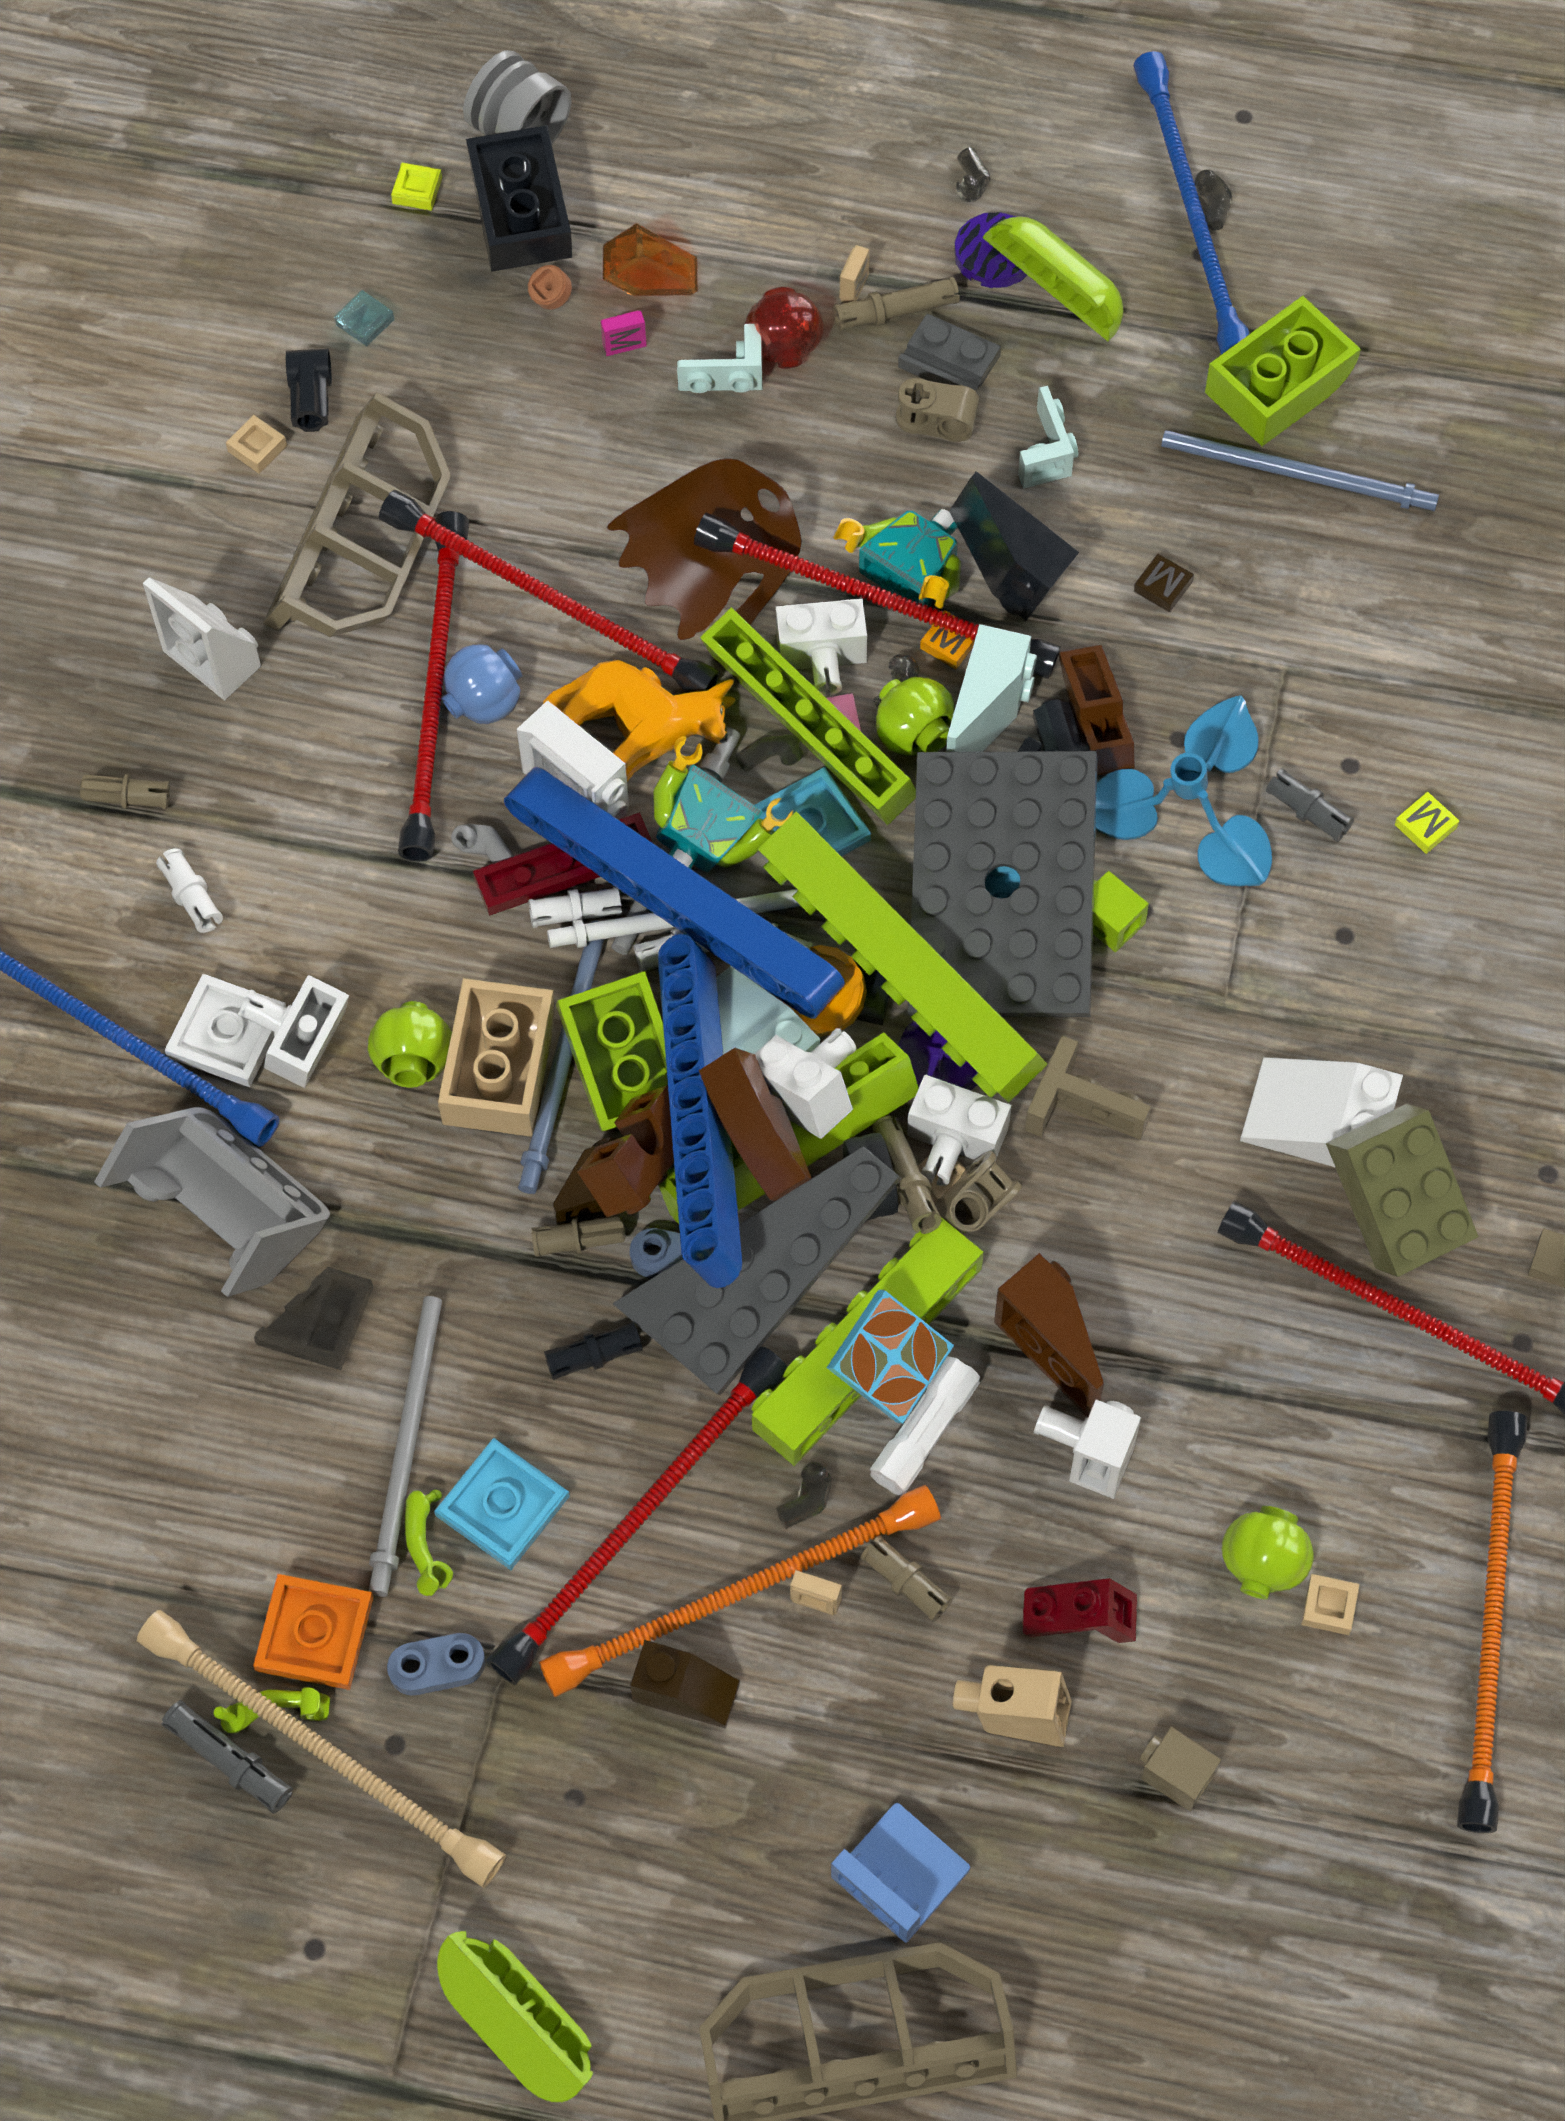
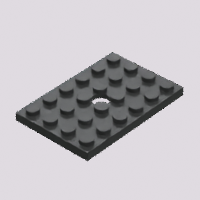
M1096 751L917 752L911 927L1001 1017H1091L1097 793ZM1006 866L1014 869L1019 874L1020 886L1008 898L1000 899L993 897L986 890V878L993 869ZM908 1002V1014L911 1017L917 1010Z

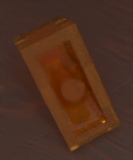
M636 223L603 245V280L632 296L693 295L698 292L697 257Z

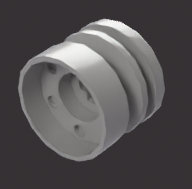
M504 50L494 55L483 65L473 79L464 101V120L477 131H481L484 136L547 125L551 144H553L568 119L572 104L571 92L565 85L547 73L539 72L534 64L525 61L515 51Z

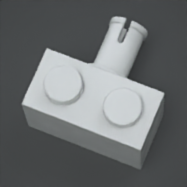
M863 599L776 606L778 652L795 669L812 668L814 687L823 696H826V679L829 681L830 696L839 693L842 690V683L840 681L838 665L867 663V631Z
M310 975L304 981L293 1004L287 1008L255 993L251 989L246 996L247 1001L244 1000L238 1016L275 1032L274 1039L266 1052L264 1068L303 1088L306 1087L346 1012L349 999L348 994Z
M836 1028L811 1053L805 1052L778 1035H775L755 1053L770 1094L781 1098L789 1120L818 1138L822 1139L853 1110L842 1074L835 1069L843 1060L856 1051L854 1041L845 1031L841 1032V1029Z
M924 1075L908 1113L907 1136L933 1145L925 1167L921 1171L922 1175L926 1176L932 1183L938 1170L937 1176L939 1178L937 1185L946 1186L950 1182V1176L959 1155L976 1160L991 1150L998 1156L1009 1129L1011 1105Z
M1095 1400L1089 1417H1086L1084 1421L1044 1405L1037 1420L1034 1434H1040L1073 1447L1074 1457L1070 1482L1114 1499L1135 1447L1141 1417L1134 1415L1130 1407L1116 1401L1104 1403Z

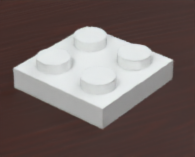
M202 974L165 1048L166 1056L177 1062L251 1087L266 1056V1052L274 1039L275 1032L238 1016L244 1000L247 1001L246 996L250 990ZM259 994V995H261V996H263V997H265V998H267V999H269V1000H271V1001H273V1002H275V1003H277V1004H279V1005H281V1006L287 1008V1007H286V1004H285L284 1002H281V1001H279V1000H276V999H273V998L264 996V995H262V994Z

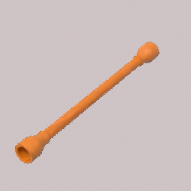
M922 1485L903 1494L889 1509L878 1513L875 1521L871 1519L869 1523L865 1522L864 1526L860 1524L858 1528L854 1527L853 1531L849 1529L847 1533L843 1532L842 1536L837 1535L836 1538L832 1537L831 1541L826 1540L825 1544L821 1542L820 1546L815 1545L814 1549L810 1547L808 1551L804 1550L803 1554L799 1552L797 1556L793 1555L792 1559L787 1558L786 1562L782 1560L780 1564L776 1563L775 1567L771 1565L769 1569L765 1568L764 1572L760 1570L758 1574L754 1573L753 1577L747 1576V1580L743 1578L741 1582L736 1581V1585L732 1583L730 1587L725 1586L724 1589H719V1592L714 1591L713 1595L708 1594V1597L704 1596L702 1600L697 1599L696 1603L693 1601L691 1605L686 1604L685 1608L680 1607L679 1610L675 1609L674 1613L669 1612L668 1616L664 1614L663 1618L658 1617L657 1621L652 1620L651 1624L647 1622L646 1626L641 1625L640 1629L638 1627L634 1628V1632L630 1630L629 1634L623 1633V1637L619 1635L617 1639L612 1638V1642L608 1640L606 1644L601 1643L600 1647L591 1645L582 1650L560 1651L539 1661V1665L550 1691L554 1697L576 1688L591 1672L602 1668L605 1660L609 1662L611 1658L616 1659L617 1655H623L622 1652L626 1654L628 1650L633 1651L634 1647L639 1648L640 1645L643 1646L644 1640L651 1641L652 1639L655 1641L656 1637L661 1638L662 1634L667 1635L668 1631L672 1633L673 1629L678 1630L679 1626L683 1628L685 1624L689 1625L690 1621L696 1622V1618L700 1620L702 1616L707 1617V1613L711 1615L713 1611L718 1612L719 1608L721 1610L724 1609V1605L728 1607L730 1603L735 1604V1600L739 1602L741 1598L746 1599L747 1595L750 1597L752 1593L757 1594L758 1590L763 1591L764 1588L768 1589L769 1585L774 1586L775 1582L778 1584L780 1580L785 1581L786 1577L791 1578L792 1575L794 1576L795 1570L803 1572V1570L807 1571L808 1567L813 1568L814 1564L817 1566L819 1562L824 1563L825 1559L835 1558L836 1554L846 1553L847 1549L857 1548L858 1544L863 1545L864 1541L867 1543L870 1539L874 1540L875 1536L878 1537L881 1534L888 1536L897 1531L917 1530L941 1519L938 1506L928 1487Z

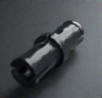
M634 1322L596 1335H593L592 1332L584 1334L581 1340L544 1351V1356L553 1380H556L570 1373L593 1367L594 1370L603 1368V1363L624 1355L643 1351L636 1326Z

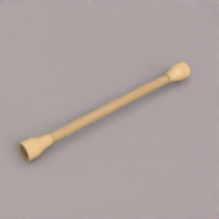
M157 1610L144 1623L137 1636V1642L156 1656L178 1661L186 1668L193 1667V1670L198 1671L200 1675L203 1674V1677L208 1678L210 1682L213 1681V1684L218 1685L220 1689L223 1688V1691L228 1692V1695H233L234 1699H238V1702L247 1706L254 1713H257L263 1720H267L275 1728L278 1727L277 1729L282 1731L283 1734H288L287 1736L292 1738L294 1742L303 1745L302 1747L307 1749L308 1752H313L314 1756L318 1755V1759H323V1762L328 1763L330 1767L333 1766V1769L335 1771L338 1770L339 1774L343 1773V1776L345 1778L348 1777L349 1781H353L355 1785L358 1784V1787L363 1788L365 1792L368 1791L370 1796L373 1795L380 1803L383 1802L384 1806H388L396 1814L399 1813L400 1817L404 1816L405 1821L409 1820V1823L411 1825L414 1824L415 1828L419 1827L421 1832L424 1831L425 1835H429L431 1839L434 1838L436 1843L439 1842L441 1849L452 1856L462 1873L482 1888H485L496 1876L506 1859V1854L486 1840L466 1836L456 1828L448 1829V1826L443 1825L442 1821L438 1822L436 1817L433 1818L432 1814H428L426 1810L423 1811L422 1807H418L411 1799L408 1800L397 1789H392L391 1785L387 1786V1782H382V1779L377 1778L375 1774L372 1775V1772L370 1770L367 1771L366 1767H362L360 1763L357 1764L356 1760H352L350 1756L347 1757L346 1753H342L336 1746H332L325 1738L322 1739L315 1731L312 1732L311 1728H307L301 1721H297L291 1714H287L280 1706L277 1707L270 1699L267 1700L260 1692L257 1693L256 1689H252L246 1682H242L236 1675H232L226 1668H222L215 1660L212 1661L211 1657H207L205 1653L202 1654L201 1648L189 1639L180 1623L163 1611Z

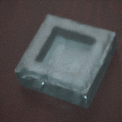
M363 290L334 316L335 323L339 328L366 347L394 321L393 311Z

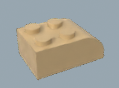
M463 978L438 1099L443 1125L532 1137L551 1044L554 1018L553 990Z

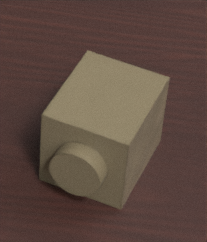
M1170 1727L1163 1739L1155 1735L1142 1753L1140 1760L1146 1765L1144 1766L1141 1780L1191 1812L1216 1775L1221 1759L1173 1727Z

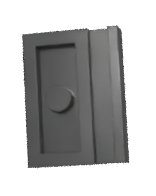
M926 314L909 340L907 349L903 354H900L898 367L927 381L949 385H963L977 391L999 359L1001 346L930 314Z

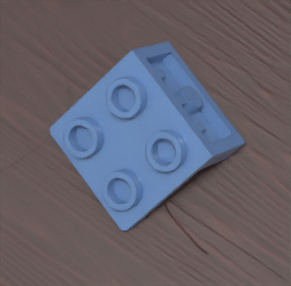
M895 1803L851 1853L844 1849L831 1863V1878L902 1941L907 1943L969 1873L970 1866L902 1805Z

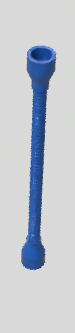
M1147 52L1135 60L1133 67L1139 85L1148 94L1151 104L1154 105L1174 174L1176 175L1192 233L1194 234L1193 236L1217 310L1218 330L1216 340L1222 355L1248 336L1250 332L1247 326L1239 319L1236 309L1232 307L1231 299L1229 298L1227 286L1225 285L1223 273L1221 272L1222 270L1171 109L1168 91L1169 70L1165 57L1160 52Z
M0 948V971L25 985L26 988L39 994L40 997L48 1000V1002L57 1006L62 1011H66L67 1014L75 1017L76 1020L84 1023V1025L89 1026L90 1029L98 1032V1034L112 1041V1043L121 1046L126 1052H130L131 1055L144 1061L145 1064L158 1070L159 1073L167 1076V1078L181 1085V1087L195 1094V1096L202 1100L204 1099L209 1105L218 1108L219 1113L229 1119L239 1135L256 1146L261 1147L265 1145L273 1136L279 1124L278 1115L261 1104L241 1101L234 1095H226L225 1092L212 1086L211 1083L198 1077V1075L184 1068V1066L170 1059L165 1054H161L156 1048H152L151 1045L138 1039L137 1036L124 1030L123 1027L88 1007L87 1004H83L82 1001L74 998L65 990L60 989V987L51 983L46 978L33 972L32 969L24 966V964L15 960L10 955H6Z

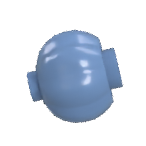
M488 645L466 646L456 652L446 666L444 683L447 694L441 699L456 719L463 715L479 724L497 722L509 715L515 708L521 692L516 681L522 677V673L511 656L503 648L495 653Z

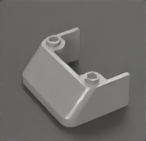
M200 1107L127 1123L94 1181L100 1188L128 1181L134 1186L135 1192L140 1197L152 1202L176 1198L235 1249L229 1259V1265L233 1271L221 1290L227 1297L269 1284L320 1233L330 1216V1212L324 1203L253 1143L239 1135L234 1127L216 1113Z

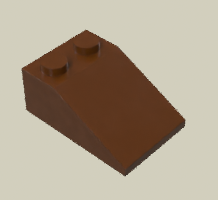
M1039 1253L998 1288L994 1323L1086 1417H1089L1095 1400L1101 1401L1104 1386L1103 1378L1073 1286L1070 1284L1071 1278L1059 1263L1055 1261L1049 1263Z

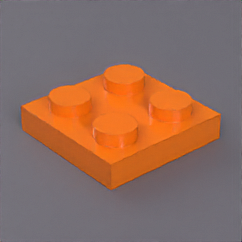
M277 1574L253 1665L255 1671L350 1690L374 1598L372 1592Z

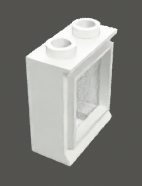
M547 700L517 728L523 773L527 774L533 767L542 768L616 819L624 818L629 808L625 763Z

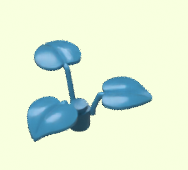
M1239 695L1224 700L1208 709L1191 724L1185 735V753L1180 754L1173 760L1170 767L1171 778L1163 781L1164 786L1156 796H1154V786L1151 780L1145 774L1134 769H1120L1099 780L1096 793V830L1107 836L1122 840H1132L1147 835L1156 827L1158 822L1157 812L1153 805L1161 804L1170 790H1174L1183 799L1193 800L1198 798L1212 829L1215 831L1205 836L1198 847V863L1203 873L1212 881L1225 886H1259L1265 883L1272 867L1271 845L1266 832L1258 822L1245 815L1231 817L1222 827L1216 818L1208 799V793L1206 792L1208 787L1207 772H1210L1213 766L1221 772L1234 773L1247 767L1257 754L1259 746L1258 733L1244 698Z

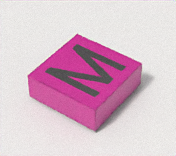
M641 310L600 320L602 344L606 357L647 346L645 321Z

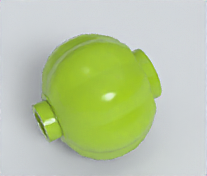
M911 677L903 682L894 679L883 687L879 694V698L882 701L877 709L876 730L878 737L889 750L901 755L917 756V752H938L946 746L947 735L955 711L953 697L946 687L935 680L922 677Z
M409 1001L403 1003L400 1008L389 1009L379 1017L370 1031L367 1051L376 1068L385 1077L390 1079L391 1082L406 1088L419 1087L425 1082L434 1080L444 1071L452 1032L447 1023L436 1012L428 1009L425 1004Z
M1262 1506L1260 1513H1246L1238 1517L1226 1529L1222 1540V1557L1227 1569L1242 1583L1241 1592L1254 1598L1267 1600L1270 1592L1290 1590L1301 1584L1308 1576L1314 1560L1313 1547L1308 1534L1297 1525L1298 1517L1277 1507Z

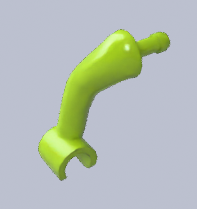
M436 1489L427 1495L416 1490L411 1492L406 1499V1543L409 1553L420 1573L416 1583L417 1589L424 1596H432L438 1588L445 1589L453 1578V1571L446 1563L433 1560L426 1542V1519L430 1512V1504L439 1501L442 1497L441 1492Z
M303 1688L302 1691L276 1689L260 1691L262 1696H265L267 1700L270 1699L277 1707L300 1708L301 1719L324 1721L328 1718L330 1697L319 1693L313 1688ZM240 1702L230 1705L226 1709L221 1706L214 1709V1716L221 1719V1726L227 1733H238L259 1718L257 1713L249 1710L247 1706Z

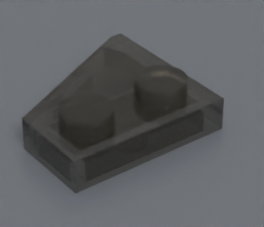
M327 1267L311 1282V1286L307 1291L297 1294L284 1306L285 1312L266 1329L262 1326L256 1332L254 1337L256 1345L341 1370L373 1290L372 1280Z

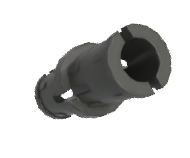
M1283 768L1276 773L1278 779L1273 776L1270 780L1266 792L1272 794L1296 811V818L1302 822L1310 821L1330 835L1336 842L1343 838L1342 832L1346 834L1351 828L1354 818L1346 815L1323 798L1324 793L1319 789L1311 790L1288 774Z

